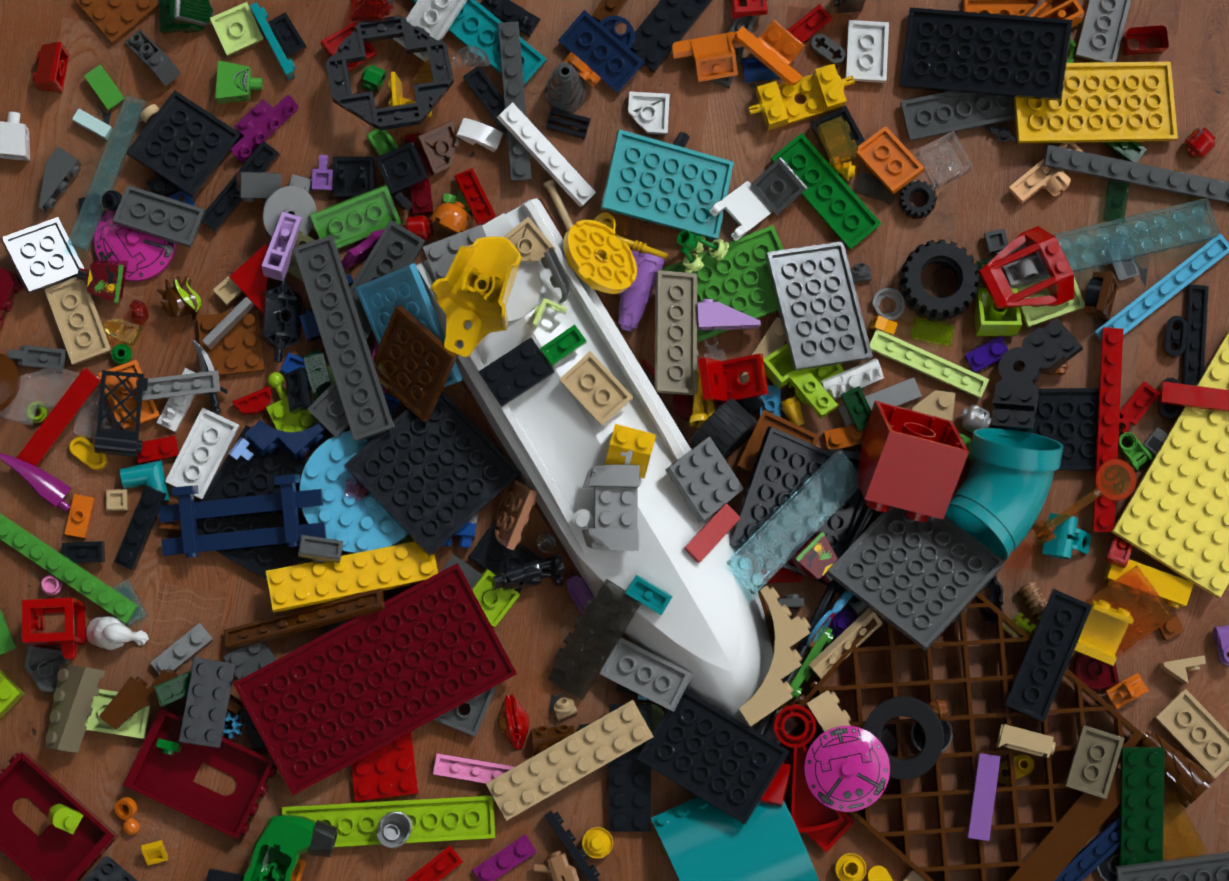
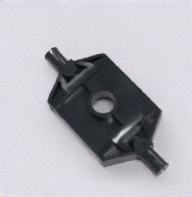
M287 273L284 281L278 280L276 287L261 292V295L265 294L263 334L259 335V338L274 349L273 362L278 363L282 362L283 350H286V347L300 342L301 320L299 316L301 315L302 297L286 284ZM282 311L287 314L286 322L281 317Z

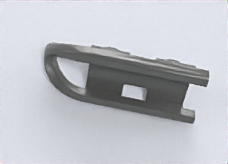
M551 247L549 251L544 252L545 256L541 257V263L545 269L551 270L553 276H550V282L554 288L561 289L562 297L559 303H563L570 296L571 285L554 248Z

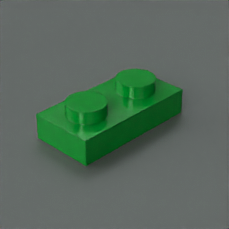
M574 324L542 346L540 350L553 367L586 344L587 341Z

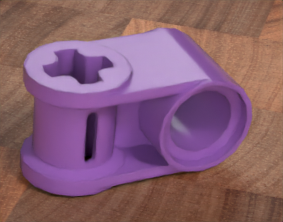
M1229 625L1214 627L1213 635L1219 661L1229 666V657H1227L1229 652Z

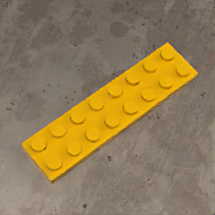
M410 542L341 556L340 563L331 561L316 563L313 561L266 571L272 609L273 613L330 602L379 588L385 591L419 584L436 575L438 569L435 554L429 557L416 542Z

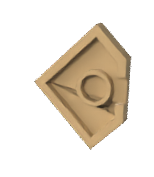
M529 217L504 236L520 252L522 256L521 262L540 263L541 257L545 256L544 252L549 251L551 247L555 250V247Z
M935 390L911 410L952 421L956 393Z

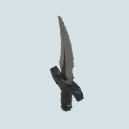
M193 340L192 343L199 358L201 372L214 371L213 364L206 351ZM220 386V391L227 394L228 390ZM217 392L205 393L209 395L213 413L220 414L221 409L219 408Z

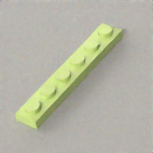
M876 329L870 342L871 351L981 399L988 384V378Z

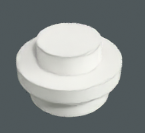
M586 509L578 510L573 515V525L581 531L591 528L594 523V517Z

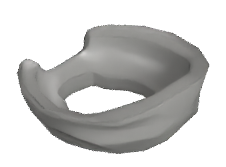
M883 288L874 295L873 307L879 316L888 320H894L899 318L904 312L905 300L898 290ZM884 298L894 300L896 308L893 312L883 314L879 310L878 306Z

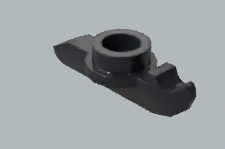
M992 126L985 127L991 134H996L999 141L1007 142L1010 140L1017 143V136L1012 135L1010 129L1006 127L1000 129Z

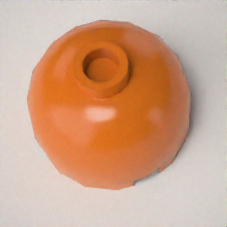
M455 201L454 204L442 203L435 209L430 218L431 222L436 219L438 221L436 225L453 234L471 229L472 226L471 216L465 210L466 206L458 201Z

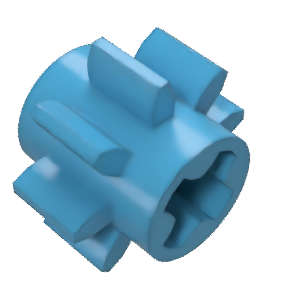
M232 712L227 713L222 736L229 733V738L233 739L234 733L242 734L240 729L245 723L240 722L241 715L233 717ZM229 722H233V723H232L233 729H229V727H230V725L228 724Z

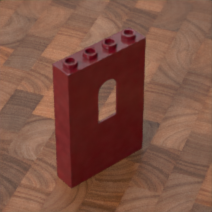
M160 708L123 786L236 839H240L241 836L245 837L250 827L247 823L251 816L255 817L259 809L257 802L260 797L264 798L269 786H266L269 777L273 778L278 769L275 766L274 760L223 736L220 748L178 742L177 737L181 716ZM158 738L182 744L180 752L174 751L173 755L162 753V748L156 747ZM202 762L233 776L237 783L236 790L231 795L224 796L194 782Z
M17 752L9 760L11 764L5 770H0V850L34 881H79L117 839L118 835L26 752H21L20 754ZM25 797L30 799L47 816H49V808L56 804H62L80 812L83 817L73 834L59 829L51 823L38 836L14 814L13 805L17 799Z

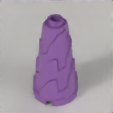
M631 250L637 265L636 279L629 288L619 293L618 324L621 325L620 329L630 332L633 331V328L637 329L654 289L656 271L662 270L665 262L661 257L639 253V251Z

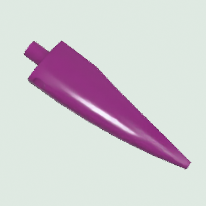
M0 453V460L15 470L41 498L56 509L60 507L65 512L69 510L71 505L64 501V498L72 489L70 486L28 462Z

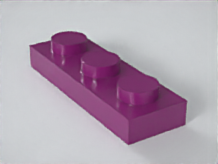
M525 834L473 869V872L479 881H494L537 851Z

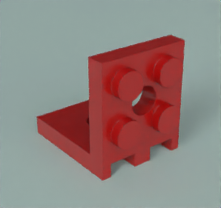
M759 353L724 361L707 357L698 359L703 400L723 404L730 398L739 401L768 395L763 354ZM747 372L749 380L743 384L741 382V375Z

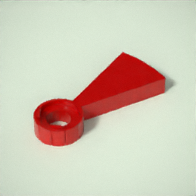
M790 704L782 707L775 715L773 727L778 740L788 747H793L791 817L799 833H805L837 825L844 821L840 811L831 809L819 802L811 793L805 779L804 762L808 751L805 745L812 740L816 732L815 718L811 711L803 705ZM798 716L804 720L805 728L801 734L790 735L786 732L784 724L789 717Z

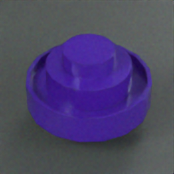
M843 608L837 613L829 625V628L832 629L831 634L835 637L842 634L857 619L855 613L848 608Z

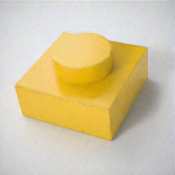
M162 840L141 845L147 866L168 860V853Z

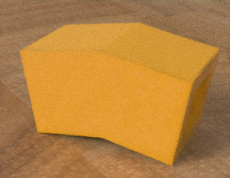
M879 315L873 316L870 329L875 331L878 329L893 336L898 323Z

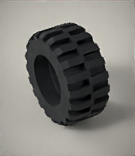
M939 239L938 242L931 240L927 241L925 245H919L909 254L899 274V290H902V296L908 302L907 307L910 310L914 309L917 311L916 315L920 317L922 315L927 316V320L931 321L934 318L938 319V321H945L946 318L952 319L959 313H962L973 301L978 291V284L980 283V277L977 276L979 269L978 265L973 263L974 257L972 255L968 256L966 254L967 249L963 246L960 249L956 247L957 243L953 241L948 244L946 240ZM940 263L952 269L957 277L958 286L951 296L938 298L925 291L920 281V275L927 265Z

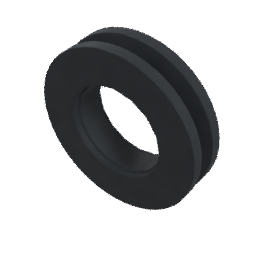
M894 697L885 700L873 709L863 729L873 734L882 743V729L892 718L899 716L910 717L920 724L925 735V743L920 753L912 758L900 759L887 752L890 763L889 777L911 779L926 773L937 762L944 744L943 726L935 711L923 701L912 697Z

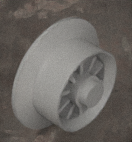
M282 187L272 193L266 200L263 207V224L268 234L273 237L281 213L285 212L302 217L299 231L307 235L314 226L310 214L317 212L315 202L312 196L300 187Z

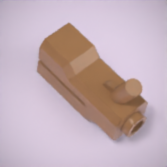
M561 850L549 854L548 864H534V872L548 873V876L553 878L554 881H563L562 875L565 881H579L576 868L569 865L566 854H562Z

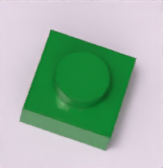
M158 738L156 747L162 748V753L173 755L174 751L180 752L182 746L180 743Z

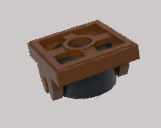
M1106 270L1105 273L1093 272V278L1090 279L1086 291L1084 312L1087 315L1100 317L1101 321L1108 322L1118 282L1112 271Z

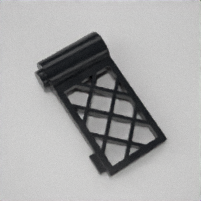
M102 370L97 433L94 446L95 453L137 457L138 453H142L143 441L139 440L143 391H147L148 378H144L145 374ZM107 375L116 376L120 381L112 390L106 385ZM119 376H124L126 378L122 381V379ZM131 377L139 378V387L132 392L125 382ZM121 385L130 393L122 401L113 393ZM111 394L118 404L109 411L104 405V399ZM133 396L137 401V407L132 412H129L123 403ZM121 405L128 415L119 422L112 412ZM108 415L117 423L111 429H102L103 419ZM131 417L135 422V431H126L121 424ZM119 426L122 430H114V429H116V428Z

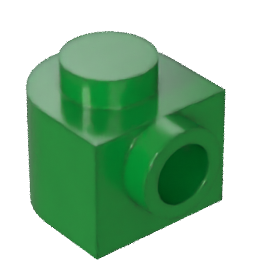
M372 64L369 67L366 66L362 73V87L368 91L375 90L379 92L386 79L387 71Z

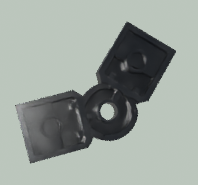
M1058 318L1054 319L1043 329L1037 328L1023 339L1022 347L1012 348L1001 357L998 369L1002 379L995 385L992 428L1033 431L1039 396L1035 383L1040 378L1041 372L1042 374L1053 373L1083 350L1082 345ZM1018 367H1025L1021 372L1016 371Z

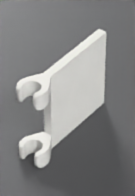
M746 181L724 199L717 202L709 211L715 217L725 209L740 225L731 235L735 241L739 240L749 230L773 213L770 207L751 187L749 181Z

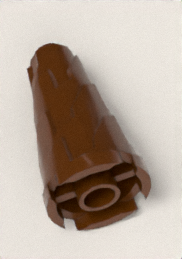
M1146 732L1139 740L1141 742L1139 744L1140 747L1165 748L1164 780L1185 808L1189 806V803L1192 804L1209 787L1210 782L1213 783L1216 780L1197 763L1173 748L1157 733L1154 734L1152 732L1149 734Z

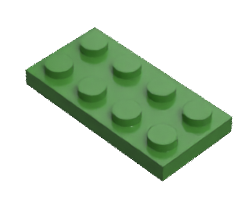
M387 185L310 214L319 239L333 235L337 249L366 238L371 232L385 229L390 220L398 225L402 224Z

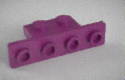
M290 95L284 97L274 108L262 99L234 126L243 138L230 151L242 163L263 141L269 138L299 109V106Z

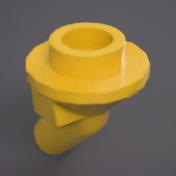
M835 158L829 161V164L839 174H842V178H845L847 181H850V177L854 178L855 166L852 165V161L843 163V166Z

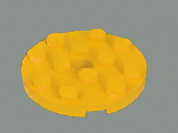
M594 220L578 221L570 227L564 236L563 246L568 265L591 289L608 294L622 293L630 287L637 275V265L631 249L626 242L622 243L614 235L616 232L605 224Z

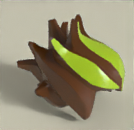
M180 276L174 278V286L165 279L166 291L159 288L157 291L163 298L160 300L163 305L161 309H164L167 315L183 317L191 314L192 319L195 320L202 301L200 296L191 288L192 281L191 279L188 280L187 276H185L182 284Z

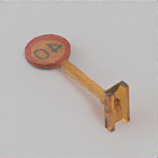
M1111 459L1104 462L1098 468L1095 476L1096 489L1053 519H1048L1047 521L1043 519L1035 522L1031 530H1034L1040 538L1035 541L1036 545L1049 542L1056 536L1053 534V531L1056 530L1059 524L1101 495L1110 500H1122L1129 497L1137 484L1134 469L1127 462L1120 459Z

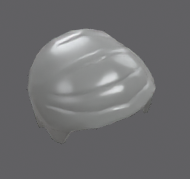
M397 811L387 813L379 820L376 833L380 843L389 848L402 846L409 838L412 823L404 813Z

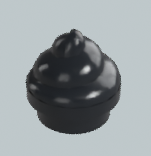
M109 190L102 196L103 206L111 211L117 210L122 201L121 194L116 190Z

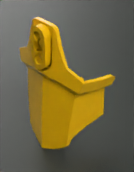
M482 237L476 239L472 245L460 246L446 277L437 279L430 287L436 303L446 314L444 347L460 356L469 357L476 346L489 333L507 330L508 316L506 305L522 256L506 237ZM468 321L472 323L470 329H466L465 324ZM462 340L464 345L459 349L457 343Z

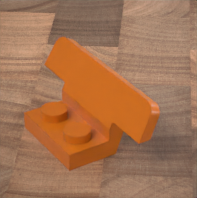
M773 20L759 38H756L743 26L737 31L734 36L735 40L788 85L794 86L801 81L803 76L790 65L805 45L777 21Z
M735 31L677 41L673 43L672 50L674 59L688 56L694 57L697 80L702 82L738 75L734 48L743 46L735 40L734 36L737 33Z

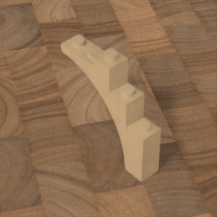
M767 585L760 591L769 606L773 618L775 632L774 655L769 672L762 685L753 697L739 708L750 726L793 698L791 695L794 692L787 681L783 683L781 679L801 666L799 661L802 660V657L796 649L792 651L790 647L810 634L808 629L811 628L805 617L800 619L797 616L791 620L789 616L792 613L785 604L783 606L780 605L777 600L780 596L774 587L769 589Z

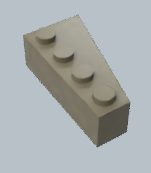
M60 664L45 748L78 753L87 728L84 724L85 720L91 716L93 710L91 703L93 697L98 696L100 688L97 685L99 679L104 678L106 671Z

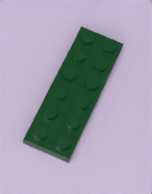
M1122 747L1119 866L1163 860L1164 747Z

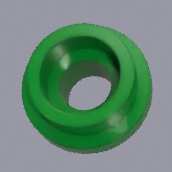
M117 344L112 349V359L118 364L128 363L132 358L131 348L126 344ZM121 350L125 351L123 357L118 356V352Z

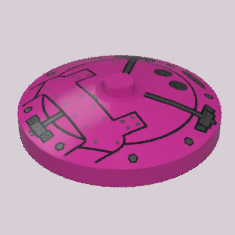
M117 210L107 211L99 221L95 231L94 245L98 259L128 261L125 281H146L161 274L172 262L177 250V244L113 224V218Z
M838 726L823 732L810 745L805 757L804 774L811 793L819 802L837 811L853 812L872 805L882 795L888 784L890 763L885 748L873 734L855 726Z

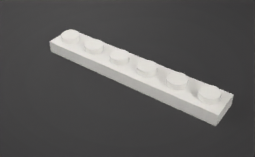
M513 102L497 117L579 207H582L596 193Z

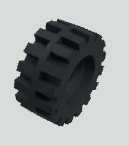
M920 180L916 182L911 181L907 184L899 196V206H901L902 212H905L908 217L912 216L913 219H921L924 216H928L934 209L937 200L936 191L932 189L933 186L931 184L928 185L926 181L920 182ZM914 192H921L926 197V204L922 207L913 206L910 203V195Z

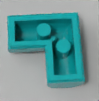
M162 460L120 469V477L124 489L149 485L166 493L164 502L170 501Z

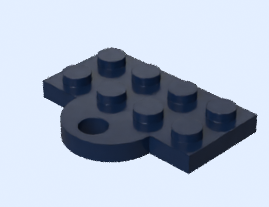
M583 10L558 40L618 94L645 64L644 61L631 51L635 42V31L630 22L621 16H609L598 22L588 12ZM620 23H624L627 26L624 34L616 32V27Z

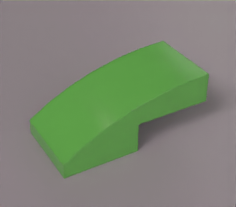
M101 64L84 75L108 110L125 99Z

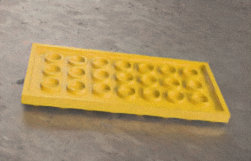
M1171 62L1067 63L1062 101L1014 97L1017 144L1176 141L1178 139Z

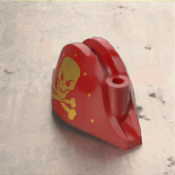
M512 694L505 697L499 716V727L513 747L518 750L523 749L530 727V718L527 711Z

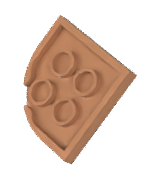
M515 479L503 490L495 516L498 530L495 529L496 539L503 546L514 550L520 543L521 532L529 521V513L537 501L538 493L518 479Z

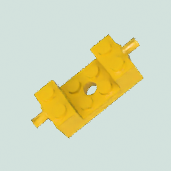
M835 64L815 69L814 74L803 77L794 86L788 85L786 82L777 84V81L757 86L755 94L759 104L748 107L750 115L762 112L768 131L829 113L846 105L847 100L844 94V87L855 84L854 77L850 76L841 79ZM797 95H803L806 102L798 104L794 98Z

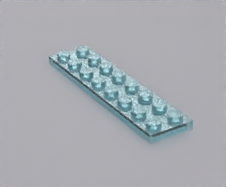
M1205 198L1057 233L1054 236L1072 271L1077 272L1219 237L1220 232L1209 200Z
M837 450L726 562L751 594H756L860 488L858 485V471L843 451Z

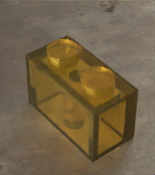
M842 116L819 124L817 131L832 167L856 157V151H858L857 143L854 139L851 140L849 124L847 121L844 122Z

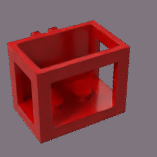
M75 598L22 600V643L35 647L61 646L63 658L74 660L78 654V645H86L85 602ZM65 612V632L44 633V613ZM74 612H76L77 636H74Z

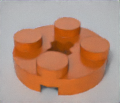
M572 52L564 60V62L572 65L579 76L592 87L601 80L594 71Z

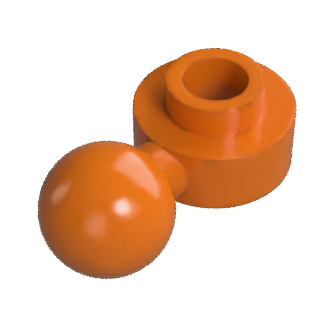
M123 797L115 803V813L119 818L125 820L123 823L124 833L130 836L135 835L140 829L139 822L133 819L137 812V805L132 798Z

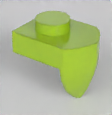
M56 804L49 808L50 822L55 827L73 834L83 815L62 804Z

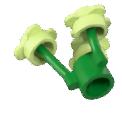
M688 230L681 231L677 236V243L681 245L680 251L686 256L683 260V265L686 267L685 273L696 272L704 266L703 262H701L702 256L700 255L704 250L703 244L709 247L711 257H716L718 261H721L728 251L729 243H724L722 239L714 240L710 243L705 240L704 236L692 234Z

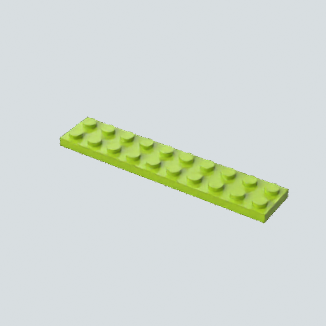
M493 796L282 807V815L304 816L338 827L334 847L381 845L376 833L378 822L384 815L394 811L404 813L411 820V833L405 843L495 838Z

